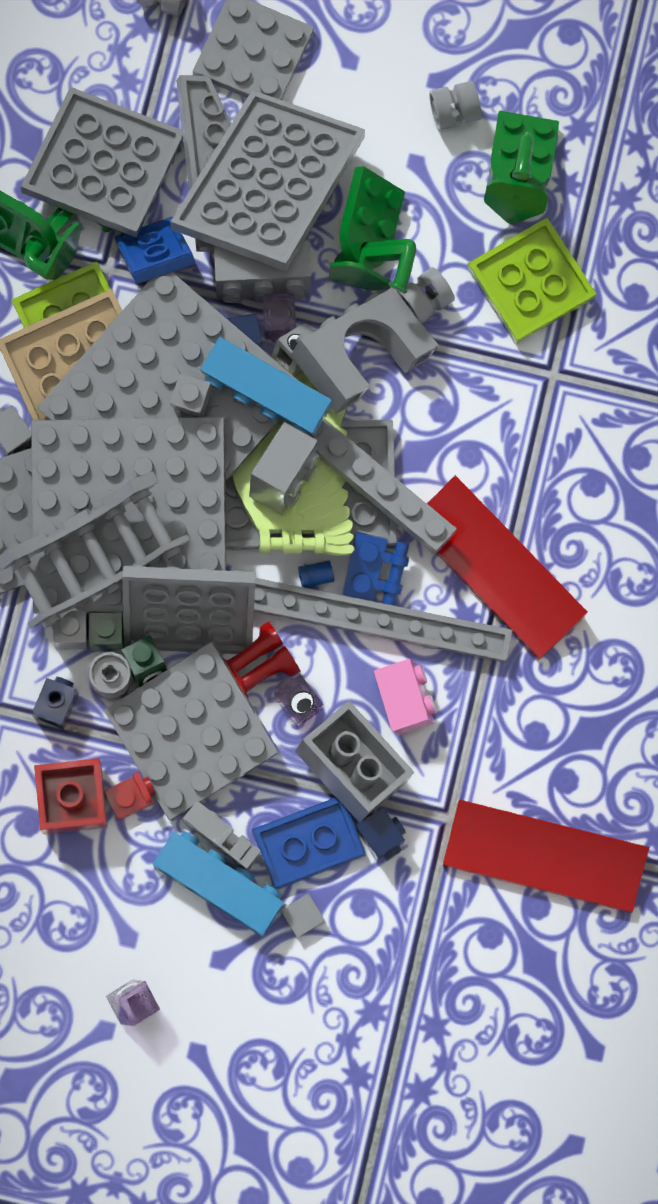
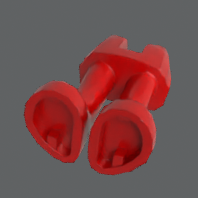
M269 621L260 627L259 637L251 645L232 658L224 659L247 698L248 691L272 675L283 672L289 676H294L301 672L286 646H284L250 672L241 677L238 674L240 670L262 655L284 645Z

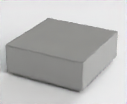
M309 893L280 910L297 939L325 922Z

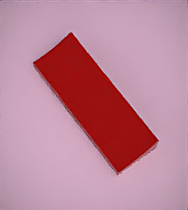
M456 475L427 503L457 528L452 538L436 554L508 629L513 630L512 633L538 660L546 655L585 618L588 611Z
M459 799L442 866L632 913L650 847Z

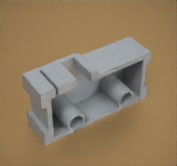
M198 800L183 817L184 823L246 871H249L260 858V849L255 845L251 847L252 842L244 835L240 837L233 833L234 829Z

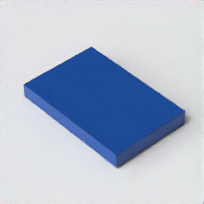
M173 217L141 227L137 238L125 233L114 237L117 248L135 284L196 264L193 253L183 235L171 230L170 221Z
M337 797L252 829L273 888L276 890L366 856L351 815Z

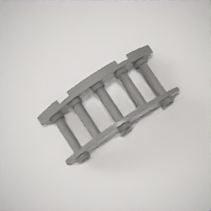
M153 471L128 481L116 491L103 498V504L91 511L85 509L62 522V527L48 533L47 536L43 532L8 548L0 555V571L12 567L14 571H18L40 612L38 616L27 623L30 629L40 624H43L44 628L50 627L62 620L61 614L107 591L111 595L123 589V571L118 574L115 573L93 532L95 530L93 524L105 517L114 521L136 563L131 566L144 565L149 567L162 558L164 561H168L182 553L179 547L190 540L188 535L186 534L172 541L149 499L151 495L149 489L159 483ZM130 502L138 504L160 545L158 549L149 555H146L124 514L126 512L124 506ZM75 534L78 538L82 537L105 580L83 592L61 551L63 547L61 542ZM41 552H44L46 556H50L72 597L54 607H51L29 565L31 563L29 558Z

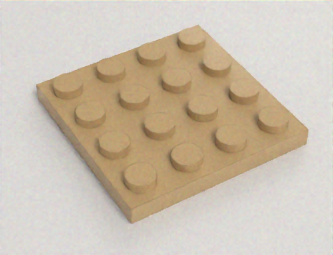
M113 289L0 339V351L32 420H50L37 407L122 312Z

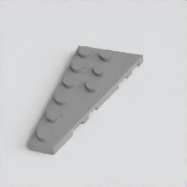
M179 75L176 80L189 191L230 127L223 113L224 107L209 76ZM195 239L196 252H214V245Z

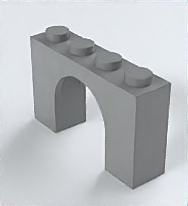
M393 288L383 293L380 290L374 292L366 299V303L360 306L358 303L351 305L343 312V316L337 319L332 316L320 325V329L314 332L309 329L296 339L297 345L290 355L318 392L332 400L333 405L331 409L335 414L358 402L370 386L348 358L344 348L345 337L365 335L377 340L386 348L404 373L426 362L439 346L399 293Z

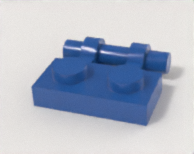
M356 531L353 543L354 552L350 556L342 595L374 601L376 589L385 591L383 604L395 606L397 595H401L403 585L400 584L404 567H408L410 558L407 556L409 544L397 541L395 552L393 553L385 551L387 538ZM383 562L392 564L388 580L379 579Z

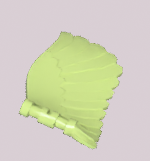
M304 372L295 376L299 382L318 392ZM330 409L325 419L347 436V431L340 426L345 416V409L337 414ZM277 424L232 475L233 486L253 525L258 530L260 554H270V550H282V554H302V550H314L315 554L351 555L354 552V547L349 544L354 536L349 532L352 530L353 522L348 520L350 508L343 506L348 498V491L342 489L346 481L319 458L315 463L318 467L309 483L303 481L299 489L301 495L293 508L287 507L283 515L249 497L251 473L280 429L281 425ZM270 533H281V537H270ZM302 534H313V538L302 537Z

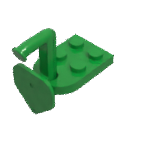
M505 111L498 112L489 165L491 181L486 185L484 202L505 222L516 224L545 212L548 192L544 188L548 185L551 177L560 121Z
M365 166L355 167L340 226V245L342 251L330 265L329 280L370 291L388 290L392 287L399 292L407 293L406 287L416 255V243L411 239L394 240L405 191ZM399 260L393 283L372 270V268L381 266L385 261Z
M0 190V247L24 260L30 270L45 279H58L69 267L77 252L82 225L78 222L73 223L63 236L60 237L76 219L77 214L58 207L46 220L40 213L28 207L25 203ZM97 223L102 227V231L105 233L113 229L100 223ZM51 255L48 263H45L44 261Z

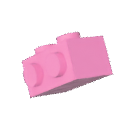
M409 658L374 670L392 732L400 736L435 724L433 714L437 713L432 696L426 695L423 684L427 683V677L422 665L417 666V663Z

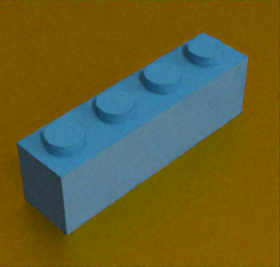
M220 336L200 369L201 373L206 376L204 381L210 382L213 388L221 391L222 387H225L234 392L232 398L241 404L249 406L250 403H253L262 408L259 413L274 422H277L278 418L313 438L333 405L330 398Z
M174 831L153 862V867L263 938L284 906V902L279 899L282 894L267 884L263 888L252 882L254 876L240 866L234 870L224 864L227 858L214 849H210L207 853L197 846L200 841L186 831H183L181 835Z

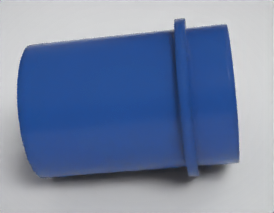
M330 560L308 565L305 563L304 566L298 567L300 582L304 588L309 587L310 589L312 586L334 582Z

